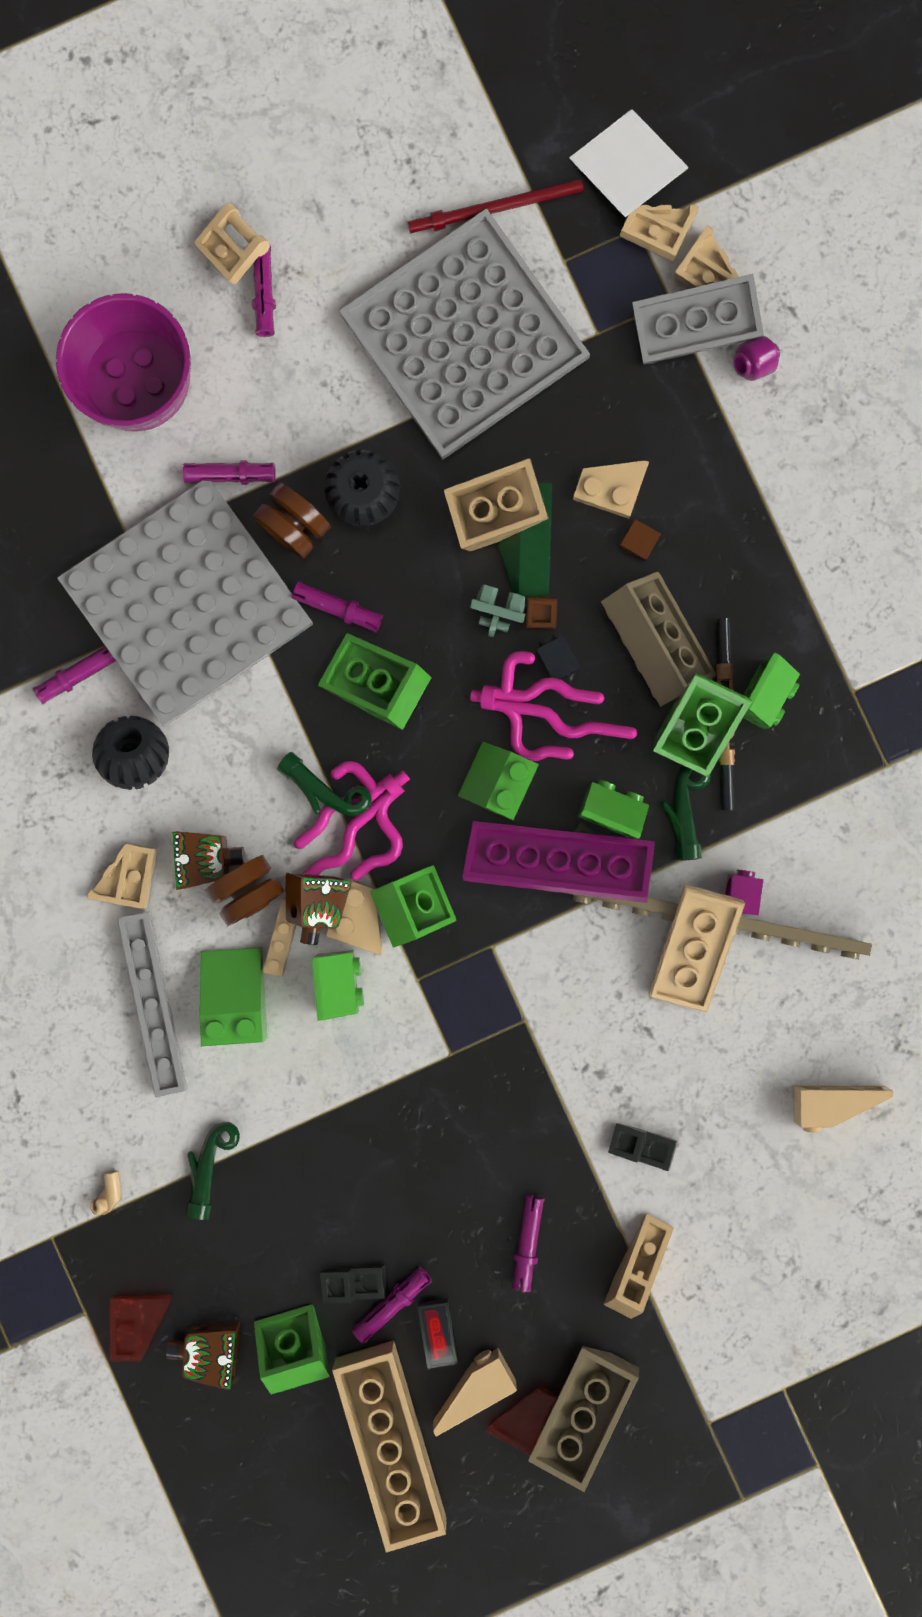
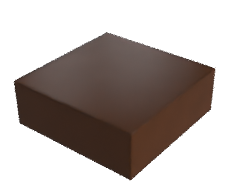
M635 519L620 548L646 561L661 533Z
M527 596L526 628L556 629L557 597Z

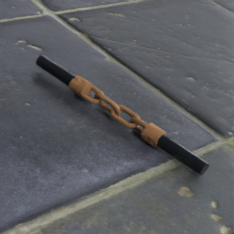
M722 618L718 619L719 664H716L717 683L721 684V681L729 680V689L734 690L733 664L731 663L730 619ZM729 742L719 759L721 765L722 810H734L733 765L735 762V749H730Z

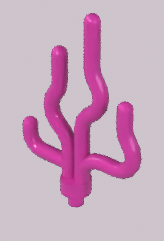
M516 651L508 655L503 664L501 687L485 685L483 690L473 689L471 692V701L480 702L482 709L500 711L508 716L511 725L510 747L513 753L533 762L548 757L571 759L574 752L571 748L555 745H545L534 750L526 749L521 740L523 726L520 714L544 718L559 735L567 738H580L588 734L633 739L637 736V730L629 726L601 722H585L577 726H568L551 708L538 704L524 703L536 698L547 689L555 690L563 697L573 701L600 704L604 701V695L600 692L575 689L563 680L554 677L542 678L525 690L513 689L515 666L518 663L532 664L535 656L531 652Z
M344 761L331 771L330 775L333 780H339L345 774L353 773L370 792L372 797L371 805L364 813L354 817L346 826L343 835V846L338 854L322 857L301 874L319 875L325 869L336 868L346 863L352 856L357 831L374 816H376V821L381 830L389 838L391 847L384 854L373 855L365 859L350 872V877L352 880L358 881L372 869L387 866L396 861L403 848L402 837L390 822L387 810L389 805L405 792L402 785L409 781L410 778L404 770L394 777L389 773L378 783L374 781L358 762ZM362 796L352 799V805L359 804L362 801ZM324 805L320 809L316 822L295 839V848L303 849L319 836L327 827L330 817L335 810Z

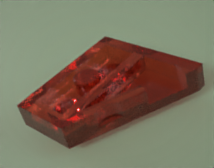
M113 1296L110 1299V1361L142 1360L172 1300V1296Z
M539 1386L491 1422L486 1432L531 1455L558 1396Z

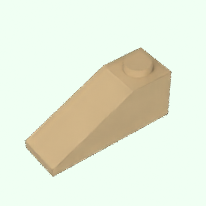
M794 1086V1122L803 1128L805 1132L819 1133L822 1132V1128H832L892 1098L893 1090L886 1086Z
M648 1214L644 1216L614 1276L604 1302L605 1306L630 1319L643 1313L672 1235L673 1227Z
M499 1348L492 1352L485 1350L474 1358L475 1361L471 1363L434 1418L433 1432L436 1437L517 1391L516 1379Z

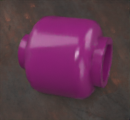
M766 336L740 344L733 358L735 371L739 376L749 381H755L774 373L779 364V347Z

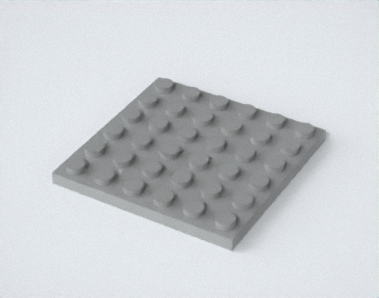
M487 208L339 310L340 316L442 460L590 357L586 347Z
M212 481L199 482L58 577L60 583L163 727L179 718L313 625V622L298 601L292 599L293 594Z

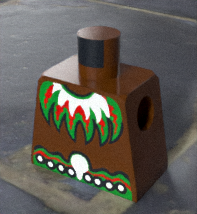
M179 831L172 832L176 890L215 882L229 873V866L245 864L244 847L227 848L226 836Z
M286 873V920L291 924L302 927L300 943L318 945L321 928L336 929L339 926L351 887V881L336 876Z
M240 1321L191 1325L186 1333L185 1341H168L166 1359L183 1361L182 1377L184 1379L230 1390L235 1380Z

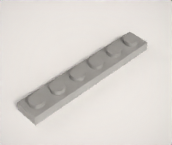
M150 911L118 918L155 1098L186 1091L187 1084Z

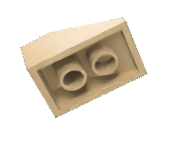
M531 459L523 460L444 490L461 549L474 551L494 544L548 519Z

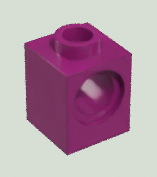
M737 869L736 875L728 874L725 895L744 900L745 906L742 913L759 916L764 879L755 878V872Z

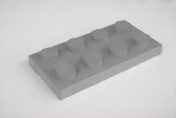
M753 274L632 302L643 365L764 336Z

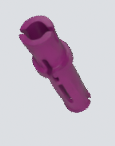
M270 245L268 251L264 255L258 256L253 263L255 298L252 300V308L255 310L256 317L255 333L259 337H271L275 334L273 310L276 309V300L273 299Z
M241 460L240 463L183 464V480L185 483L212 481L240 482L241 485H248L249 482H275L276 479L274 462L248 463L247 460Z
M300 581L294 589L293 593H296V595L293 594L292 599L342 618L346 624L351 625V623H354L375 633L382 622L380 620H382L383 614L359 606V602L354 600L348 602L303 584Z
M105 646L64 671L59 669L55 672V676L32 689L34 693H37L35 695L38 700L44 705L65 691L71 692L73 686L116 662V660Z
M525 1195L518 1252L514 1253L513 1259L516 1261L512 1289L518 1291L523 1278L521 1292L531 1291L533 1268L538 1261V1256L535 1254L545 1198L537 1196L534 1203L535 1195Z
M419 1266L401 1284L397 1283L389 1296L352 1328L354 1336L361 1343L365 1344L399 1310L414 1302L413 1298L432 1282L429 1274Z

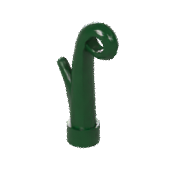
M289 752L277 767L278 772L287 779H291L299 787L315 814L320 813L318 800L339 813L352 816L364 813L371 805V794L363 786L351 787L347 791L344 800H342L303 764V760L293 752ZM361 795L362 801L357 805H352L353 796Z
M686 766L680 771L675 784V810L667 801L662 802V807L669 816L676 834L678 861L702 859L701 844H698L688 788H704L708 785L711 774L709 777L702 774L701 780L694 782L689 777L696 771Z
M230 1122L218 1123L209 1131L203 1143L198 1163L192 1151L187 1153L191 1171V1197L187 1203L185 1214L188 1218L198 1220L210 1219L212 1208L210 1197L217 1147L223 1150L234 1149L240 1140L238 1128ZM224 1131L230 1136L228 1142H225L221 1137Z

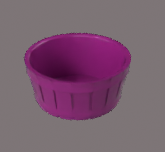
M128 293L99 297L91 301L90 304L80 308L73 315V319L68 321L61 334V339H59L56 352V368L59 382L62 383L61 387L68 399L73 402V405L92 420L124 431H146L156 428L171 419L184 403L190 385L191 355L188 341L177 319L173 318V315L158 302L156 304L154 300L137 294L134 296Z

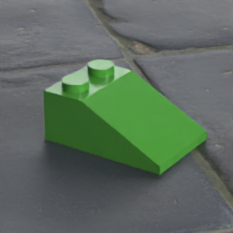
M346 633L318 686L378 719L403 730L432 677L418 664Z
M695 673L655 736L653 751L709 777L750 707L752 699Z
M262 947L201 952L199 1005L201 1047L264 1042L268 1038Z

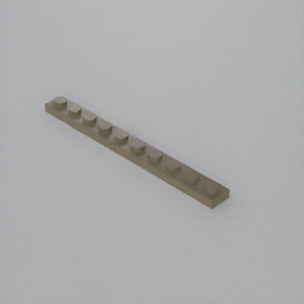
M572 894V901L590 904L591 899L603 901L602 907L620 910L621 905L633 907L632 913L649 917L651 911L663 913L662 919L668 921L673 920L678 905L677 903L648 898L647 903ZM740 917L735 932L736 935H739L740 929L751 931V938L769 941L770 935L781 937V944L799 947L800 942L810 943L811 950L829 953L830 948L841 950L840 956L858 960L860 954L870 956L872 947L871 943Z

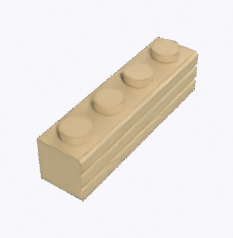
M282 898L263 969L264 973L279 977L284 975L297 926L286 920V898Z

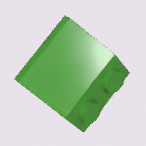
M774 652L761 661L743 694L752 699V703L743 718L764 730L771 728L772 725L777 726L785 713V710L781 709L787 698L789 700L793 698L800 685L796 682L800 673L779 654Z
M482 742L458 797L513 821L539 764L511 751Z
M599 779L597 784L594 782L590 783L577 817L630 839H639L649 808L648 804L643 803L644 797L627 791L626 795L614 791L616 786Z
M434 865L370 891L393 948L416 940L457 921Z
M354 951L322 953L312 958L317 1021L357 1014L359 1006H364L363 988H357L356 976L361 975L360 957H354Z
M312 1304L254 1322L260 1379L271 1395L330 1377L326 1347Z

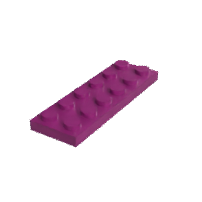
M473 821L464 865L463 880L647 903L655 841Z

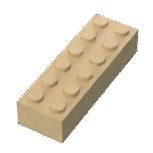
M394 1340L336 1357L332 1370L385 1551L390 1552L445 1535L447 1517Z

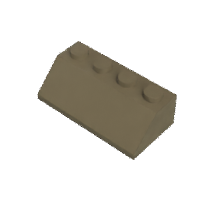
M659 572L630 582L601 601L608 618L616 627L621 636L622 643L629 650L638 671L642 673L652 696L657 700L660 707L677 699L695 673L710 680L717 676Z
M582 1346L528 1461L585 1492L639 1379V1367L613 1353Z

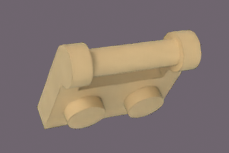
M231 203L224 205L194 242L197 248L234 285H236L258 256L264 255L270 247V243L262 235H257L239 216L238 209ZM231 224L249 243L244 250L224 230L227 225Z

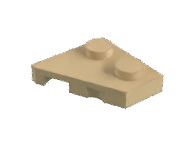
M708 225L673 276L689 288L739 277L736 270L730 266L729 258L724 249L719 248L713 237L714 232Z
M637 461L584 468L573 500L629 519L649 462Z
M125 844L117 854L114 863L109 865L102 874L103 877L96 887L88 893L87 899L147 909L158 849Z
M349 880L351 881V887L340 924L336 929H328L326 936L381 955L383 947L379 915L370 893L375 888Z

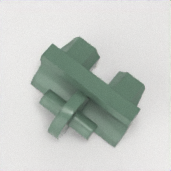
M483 584L477 598L472 600L470 608L493 614V619L481 616L479 621L480 625L490 627L488 636L494 638L496 629L508 632L510 624L499 621L500 617L520 623L524 622L526 615L523 613L525 596L510 592L506 607L494 605L498 588Z

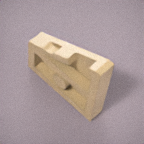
M641 205L629 214L621 230L620 237L674 261L698 212L699 206L690 205L689 209H672V205H659L657 207Z

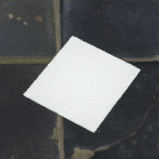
M632 109L569 157L624 217L632 213L689 168Z

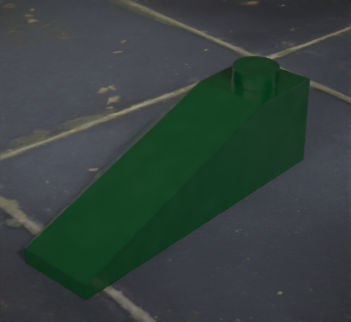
M538 483L548 519L497 542L512 592L525 596L524 610H526L527 596H549L552 483Z

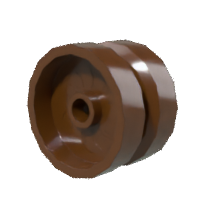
M278 483L269 495L272 503L281 512L270 505L261 504L252 517L284 547L304 560L314 547L312 541L303 531L314 538L322 539L331 528V525L305 498L283 483Z
M260 855L239 866L205 889L212 903H221L231 897L234 899L225 905L219 913L227 927L243 918L247 919L255 915L285 892L278 878H270L258 884L257 881L265 877L271 869L264 855Z

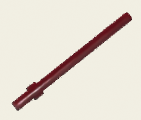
M579 179L444 213L442 210L430 212V216L407 221L409 232L412 234L432 228L434 231L446 229V225L472 219L486 208L490 214L583 192V182Z

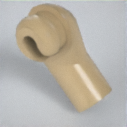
M118 1170L103 1173L105 1190L96 1199L91 1201L90 1209L93 1214L105 1215L121 1200L122 1193Z

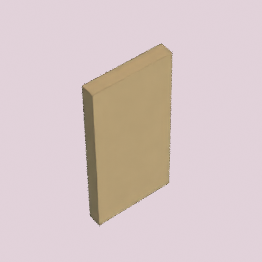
M684 884L648 992L649 997L708 1012L745 906L744 900Z

